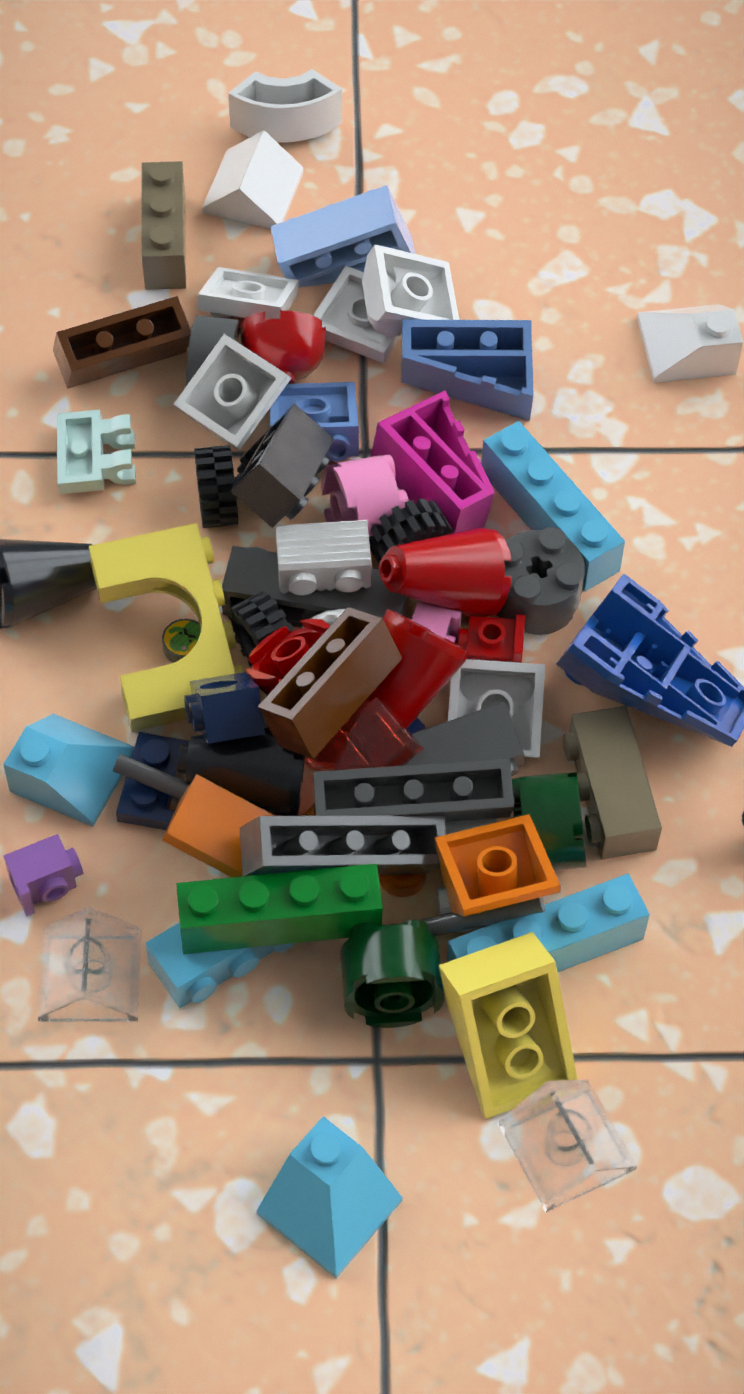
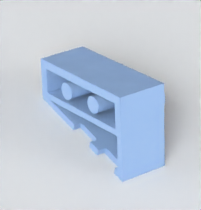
M388 185L369 190L360 195L270 226L278 265L286 278L299 280L298 288L334 283L345 265L364 272L367 254L374 245L416 254L412 236Z

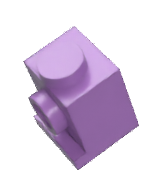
M58 834L3 855L9 879L26 917L35 914L34 904L41 901L51 902L58 900L66 895L69 890L76 888L75 878L84 874L75 849L65 850Z

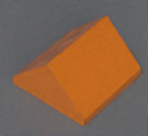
M196 774L180 799L162 841L230 877H243L239 828L259 816L274 815Z
M530 814L435 837L437 854L452 913L468 916L561 892V885Z

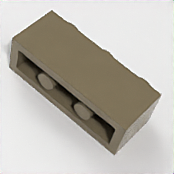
M183 161L142 162V264L145 290L186 288V216Z
M627 706L572 714L569 733L563 734V748L567 761L575 762L578 773L580 802H586L589 815H585V828L589 842L597 843L601 860L657 850L662 826Z

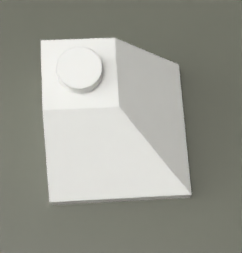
M715 304L638 312L637 319L653 383L736 375L743 347V338L735 309Z

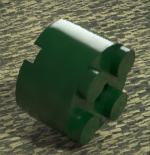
M577 772L523 776L512 779L514 818L530 814L554 871L587 867Z
M408 920L402 924L376 926L372 923H360L349 930V939L346 940L340 950L344 1008L348 1016L354 1019L355 1012L365 1016L366 1025L379 1028H396L413 1025L422 1021L421 1013L431 1007L434 1009V1014L442 1008L445 996L439 969L441 964L439 944L435 936L429 932V926L425 921Z

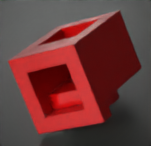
M516 614V619L470 616L469 629H459L458 645L469 651L466 659L522 663L525 615Z

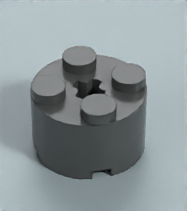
M555 527L520 532L505 540L511 554V561H504L505 576H512L506 603L497 616L504 619H516V614L525 615V633L533 635L550 634L567 626L579 607L583 588L585 564L579 549L566 538L562 530Z

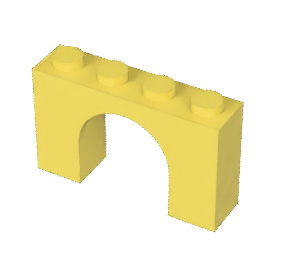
M197 523L89 546L90 563L100 603L147 593H164L186 603L192 609L200 624L201 633L197 643L182 659L165 666L120 675L121 692L131 732L187 720L184 695L192 694L190 681L244 672L241 664L233 666L229 650L236 648L233 628L230 621L222 622L219 607L225 605L220 579H211L208 564L214 563L212 545L209 536L201 538Z

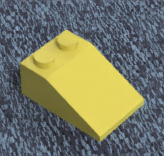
M533 932L439 965L447 1007L481 1112L485 1119L579 1085L556 961Z

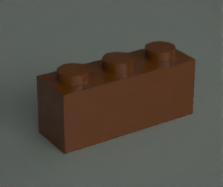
M178 296L58 331L55 336L53 353L66 387L69 389L186 353L189 347L191 328Z
M347 607L258 705L259 711L280 747L314 759L402 660L383 618Z

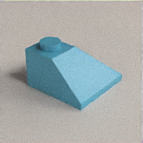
M53 713L26 726L3 763L9 791L93 827L123 775L113 772L119 755L122 754L131 758L134 746Z
M323 1116L289 1154L256 1211L257 1215L337 1279L399 1206L403 1197L366 1150Z

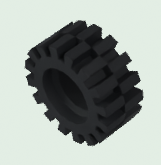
M230 445L195 448L196 475L203 528L238 525L237 497L231 492L235 476Z
M419 499L415 505L413 500L405 502V508L400 509L399 506L391 509L392 515L387 516L384 514L379 518L381 525L374 524L372 526L371 532L374 536H369V543L373 555L380 564L382 557L392 546L453 534L454 532L435 501L430 500L427 502L426 499Z
M259 592L228 609V618L231 621L233 632H235V641L240 644L242 648L240 651L247 658H249L254 648L274 631L284 626H287L290 632L294 630L291 623H287L285 620L286 615L284 611L278 609V603L274 598L271 599L270 594L267 592Z

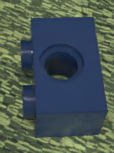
M246 672L190 681L192 694L184 695L188 723H192L194 732L200 731L208 744L265 734L263 716L258 709V705L261 703L259 687Z

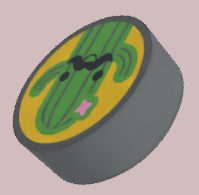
M179 619L173 621L164 629L162 634L163 651L171 662L174 663L182 659L193 649L201 633L199 622L192 619Z

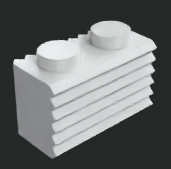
M367 520L276 525L280 592L285 594L290 591L296 595H308L316 589L319 591L324 589L331 591L334 588L341 592H354L361 587L367 589L371 586L372 562Z

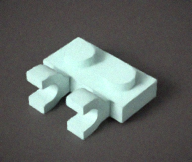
M100 409L57 413V481L60 494L104 490V479H110L112 482L120 485L136 484L135 465H132L131 449H135L134 430H131L130 414L114 416L111 419H102ZM103 444H109L113 448L120 449V451L103 455Z

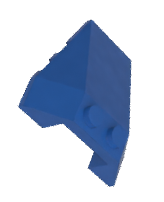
M623 573L578 632L556 665L564 670L566 676L571 681L585 686L595 694L733 747L744 729V686L719 661L711 665L694 648L699 640L689 630L682 635L665 618L670 610L659 599Z

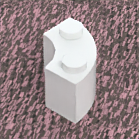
M313 69L300 76L290 78L268 77L255 71L228 93L230 128L249 138L264 130L276 142H298L311 138H320L342 123V88Z

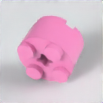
M390 454L335 463L324 468L321 490L322 495L330 494L331 507L324 509L326 522L367 520L369 536H374L371 528L374 524L381 525L379 518L382 515H392L391 509L399 506L400 509L405 508V502L409 501L405 490H398L395 464Z

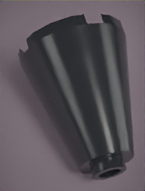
M0 539V629L12 627L97 589L90 563L89 546L92 544Z
M268 726L264 727V735L210 744L206 742L202 735H194L190 737L189 745H180L177 771L178 773L186 774L187 784H190L197 774L261 809L282 816H299L300 790L303 783L305 756L280 747Z

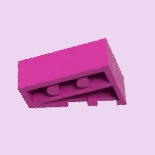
M445 390L378 422L370 457L390 454L395 464V481L399 490H405L408 499L413 500L415 505L419 499H426L427 502L430 500L435 501L452 527L453 532L458 533L485 527L495 491L476 452L470 451L464 439L465 429L460 420H455L449 407L450 398Z

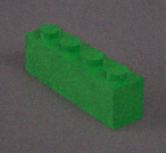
M377 863L176 883L183 954L349 938V930L357 924L372 923L376 926L382 925L383 906Z

